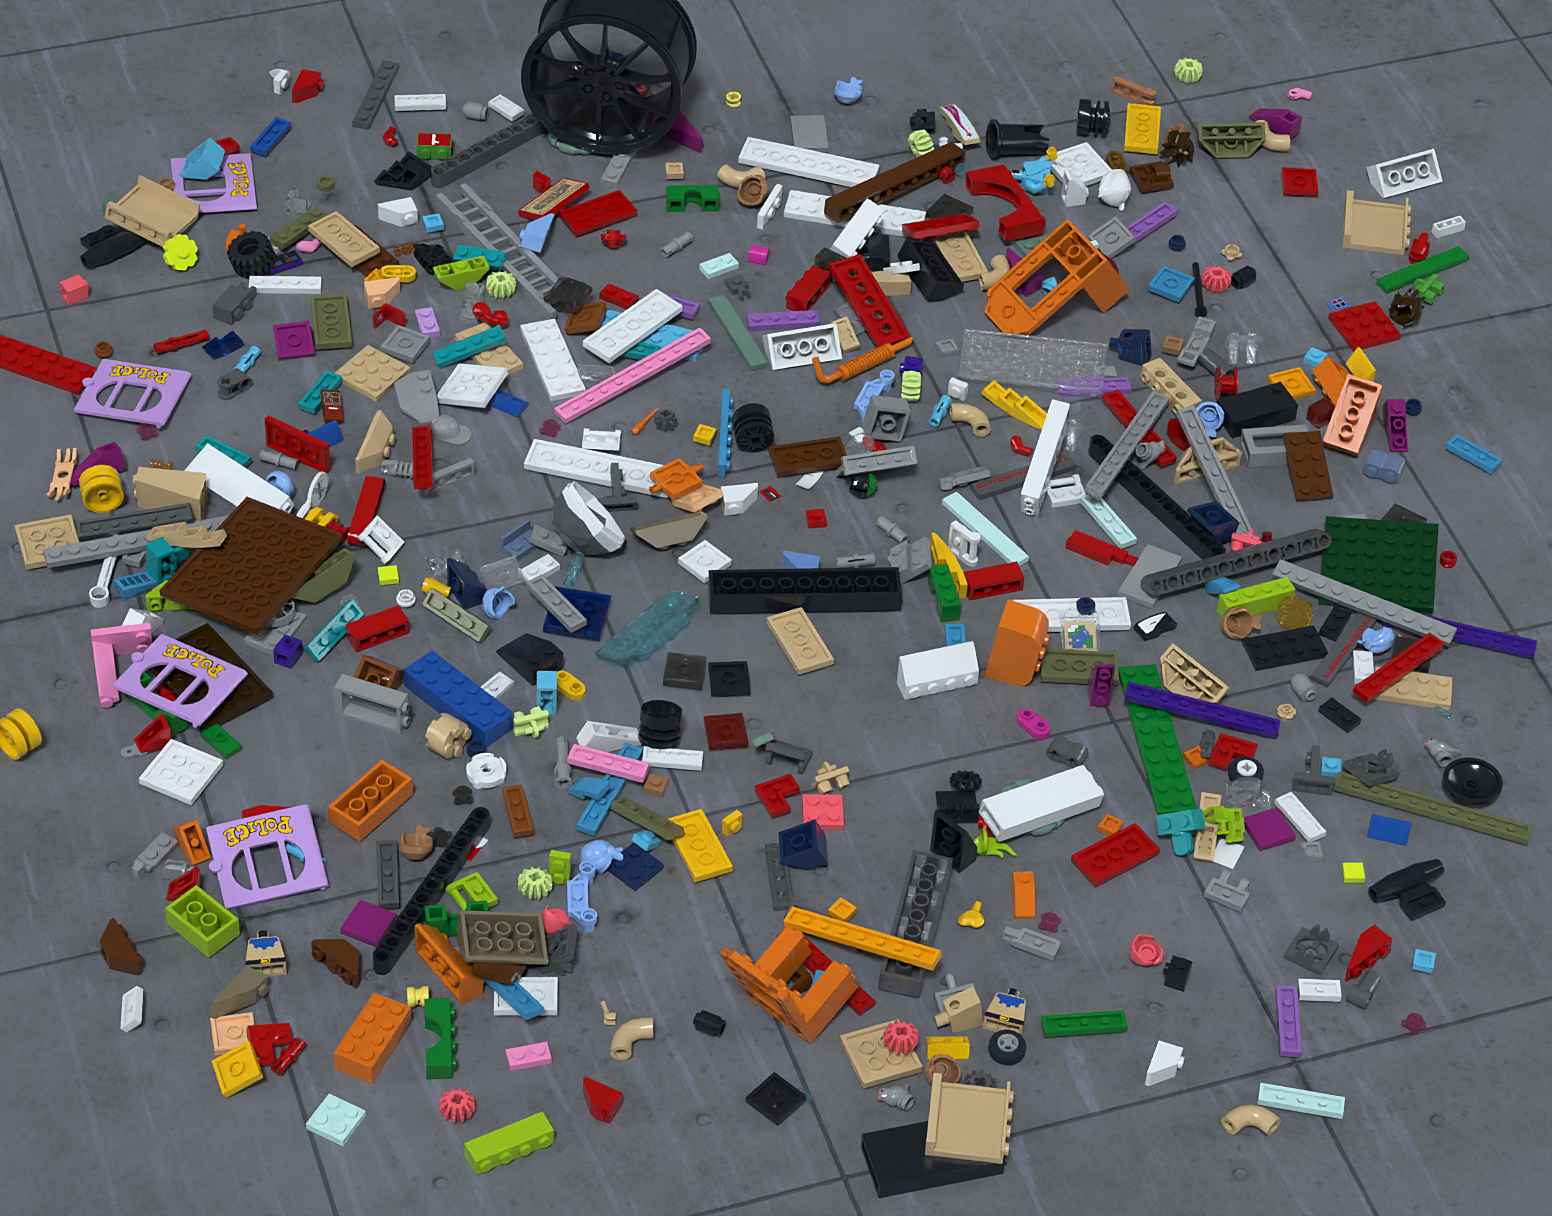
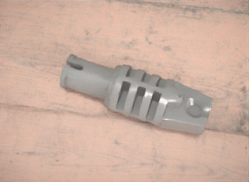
M383 460L381 463V473L394 477L399 475L401 478L404 476V478L409 477L413 479V462L405 463V461L400 462V460Z

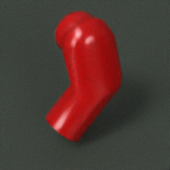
M392 126L387 129L382 139L386 144L394 147L398 140L394 138L396 129Z

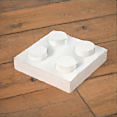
M704 540L680 556L678 564L703 583H706L708 581V570H725L732 565V559Z

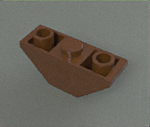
M114 918L110 919L100 940V950L103 959L109 969L137 976L141 975V965H143L141 955L135 953L131 939L125 937L126 934L121 924L118 925Z
M314 939L311 941V954L316 961L326 965L330 972L336 973L346 984H350L355 989L359 987L358 949L345 939Z

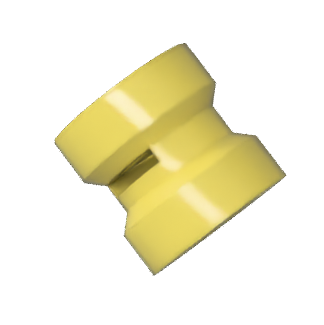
M421 986L420 989L407 987L408 1006L414 1008L416 1005L425 1007L424 999H429L428 986Z

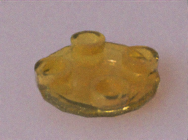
M1286 596L1277 607V618L1289 630L1308 627L1313 621L1312 604L1300 598Z

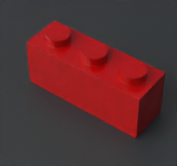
M814 265L808 271L806 270L803 277L795 283L793 289L787 292L785 300H787L786 308L792 311L810 310L830 287L831 272Z
M1017 561L963 572L968 584L967 597L969 601L1023 590L1025 577Z
M399 605L346 624V638L356 653L409 634V620Z

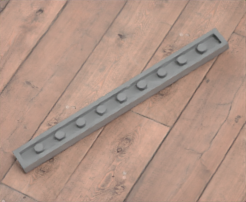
M671 82L652 84L646 97L661 92L669 87ZM636 152L613 155L601 177L600 184L617 188Z
M1153 390L1089 480L1084 492L1100 499L1103 497L1137 446L1167 406L1170 397Z
M228 516L187 523L188 528L205 526L208 532L215 531ZM151 530L43 549L44 559L47 568L145 551L146 544L151 542L146 539Z
M1281 559L1273 572L1272 578L1274 579L1288 577L1294 587L1422 637L1432 633L1448 647L1457 631L1456 627Z

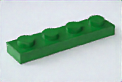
M1124 1010L1041 1016L1044 1037L1127 1032L1128 1027Z

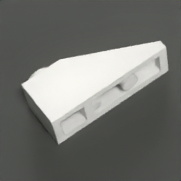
M587 721L576 737L579 745L604 752L622 749L625 743L634 746L642 744L638 739L639 733L637 728Z

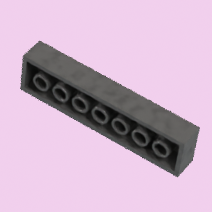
M913 850L892 926L891 936L932 947L951 876L953 858ZM884 956L878 989L919 998L926 969Z

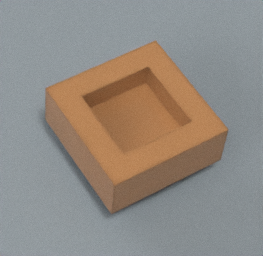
M1166 335L1162 352L1179 356L1184 339Z
M649 773L643 787V792L663 797L669 783V778Z

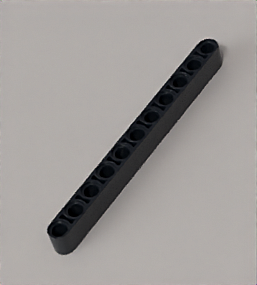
M1093 435L1090 438L1088 454L1096 463L1101 465L1114 445L1102 435ZM1130 460L1127 461L1115 478L1122 487L1201 559L1226 553V548L1134 463Z
M477 807L472 810L372 954L373 970L376 974L386 975L393 969L415 937V925L418 923L424 924L425 906L438 904L446 892L445 888L454 881L490 828L488 809Z

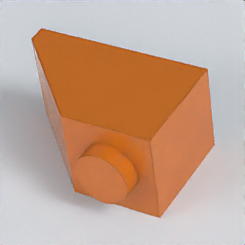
M188 820L172 827L179 847L191 865L211 858L197 820Z
M1033 871L1013 872L1010 888L1015 919H1035Z

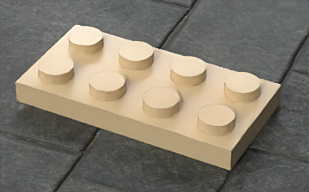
M337 211L308 225L310 233L351 267L380 253L378 245Z
M958 231L954 235L946 233L941 234V237H931L962 282L979 279L980 273L988 272L967 232Z
M486 322L455 334V341H461L491 327ZM505 343L470 356L477 365L506 368L507 375L523 369V362Z
M802 607L767 617V625L798 675L834 664V658Z
M1375 666V671L1381 667ZM1411 671L1374 699L1450 711L1452 677Z

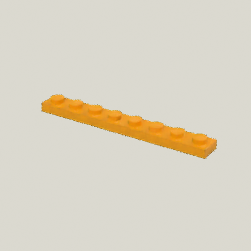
M793 906L783 920L785 927L797 928L801 932L932 971L942 956L941 950Z

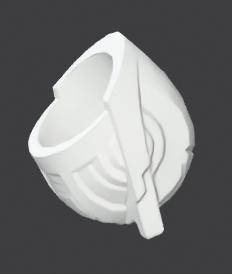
M1114 169L1104 174L1100 182L1098 195L1105 203L1119 207L1120 211L1124 210L1125 201L1131 192V184L1125 171Z

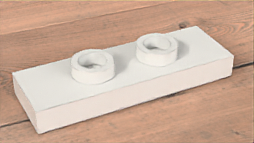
M445 94L394 96L395 111L446 109Z
M775 185L758 213L757 228L763 230L769 219L773 218L775 209L779 208L782 199V185Z
M644 746L642 762L650 763L649 766L701 771L703 751L671 748L656 749Z
M1292 792L1275 799L1274 804L1308 842H1313L1326 836V830Z

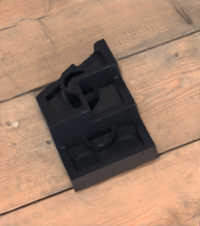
M408 151L400 162L396 160L387 171L384 169L374 182L376 184L414 188L431 177L432 166Z

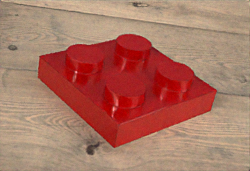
M1282 167L1281 176L1284 195L1318 196L1316 169Z

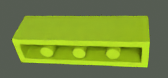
M1288 577L1220 594L1216 611L1222 618L1223 614L1233 607L1245 608L1252 616L1293 605L1296 589Z
M542 1111L465 1142L464 1156L475 1175L488 1172L494 1167L507 1164L521 1156H527L533 1151L547 1148L554 1143V1129Z

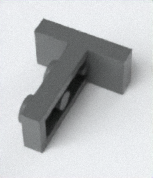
M611 463L612 497L599 498V502L608 512L636 510L637 496H625L624 486L620 484V480H623V471L619 469L618 463Z
M1312 745L1311 752H1307L1306 764H1309V767H1306L1305 773H1294L1292 791L1332 795L1334 777L1319 775L1320 746Z

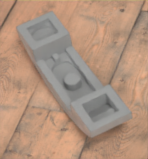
M1199 316L1187 345L1178 356L1177 362L1192 367L1197 365L1199 356L1208 345L1216 321Z

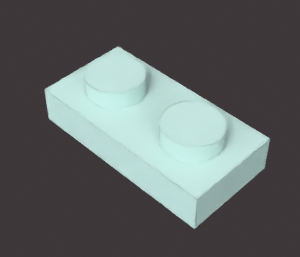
M730 253L699 264L700 271L707 279L733 271L739 267V263Z

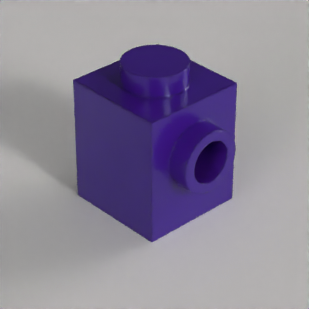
M906 356L904 363L901 362L899 373H902L903 376L905 371L919 372L922 376L923 358Z
M285 634L273 649L274 663L292 669L303 654L302 640Z

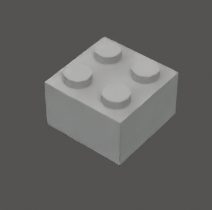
M871 395L862 424L866 438L901 442L911 412L907 400Z

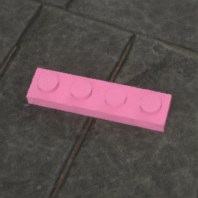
M577 744L573 745L567 757V763L642 783L649 771L650 763Z

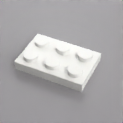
M520 977L518 980L515 979L544 1007V1012L541 1015H557L558 977ZM494 991V1015H519Z

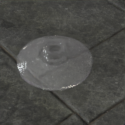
M858 433L852 436L844 445L847 456L872 452L874 449V439L868 433Z

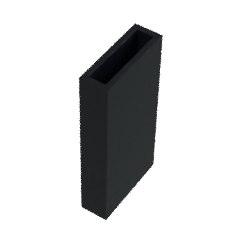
M928 1121L863 1133L861 1137V1150L878 1198L1003 1174L1004 1165L1007 1164L1005 1155L1003 1164L925 1155Z

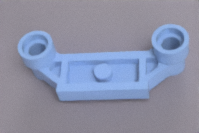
M883 370L880 373L879 379L871 382L866 381L854 403V409L858 410L862 423L871 395L881 396L883 391L888 392L892 389L895 376L893 371Z
M591 861L582 862L579 865V873L572 880L567 881L568 917H572L582 926L583 931L587 933L595 930L597 922V912L594 909L588 908V885L593 883V877L596 872V866Z

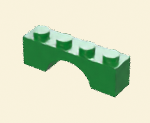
M144 672L140 678V683L143 688H146L152 680ZM124 693L153 720L161 713L164 714L171 728V736L187 728V720Z
M450 998L424 999L425 1029L435 1032L441 1038L435 1046L426 1049V1080L452 1079V1070H456V1057H452V1053H456L455 1040H451V1036H455V1023H451V1019H455L454 1006L450 1007Z

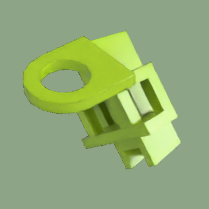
M1211 806L1203 811L1204 822H1218L1219 831H1215V835L1226 834V843L1244 841L1243 832H1245L1241 808ZM1214 811L1211 817L1205 818L1209 812Z

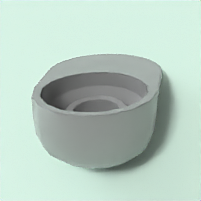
M440 415L432 423V435L439 441L451 445H463L471 439V431L466 426L458 424L451 415Z

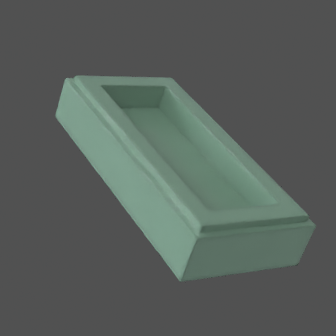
M769 732L752 741L755 747H762L770 741H775L777 737L774 732Z

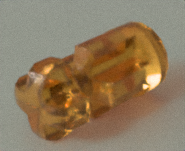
M414 243L403 244L401 248L394 247L395 256H401V252L403 254L413 253L415 248L412 244Z
M151 459L150 468L172 470L173 463L168 461L167 464H164V460Z

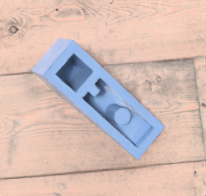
M550 213L528 223L526 229L521 230L519 239L522 240L520 247L540 253L551 228L554 214Z

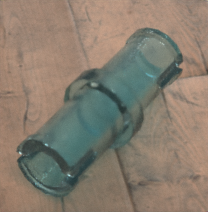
M573 553L572 560L566 568L567 573L563 580L564 586L568 588L575 586L577 576L581 574V566L585 559L583 553Z

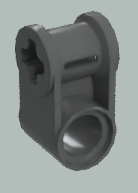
M238 368L218 378V397L222 400L232 399L234 396L248 390L252 384V379Z

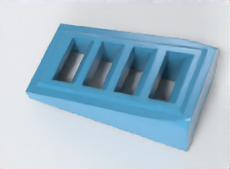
M148 571L113 580L114 589L123 600L158 585L157 581Z
M1226 577L1204 582L1208 594H1225L1240 588L1238 583Z

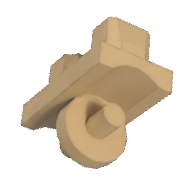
M827 761L822 762L821 769L816 771L818 776L814 778L811 786L813 790L818 789L820 794L832 793V783H836L838 790L846 789L850 784L847 777L849 769L847 766L837 769L835 764L830 766Z

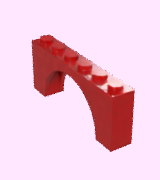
M1004 164L966 172L965 187L971 195L989 194L1003 197L1017 207L1013 213L999 218L998 233L1005 242L1044 234V226H1046L1045 217L1040 214L1038 208L1032 203L1031 198H1028L1024 189L1020 187L1018 181L1014 179L1011 171Z

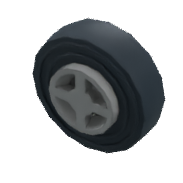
M999 1030L990 1038L988 1051L994 1061L1003 1065H1013L1020 1062L1025 1056L1026 1042L1019 1033L1013 1030Z

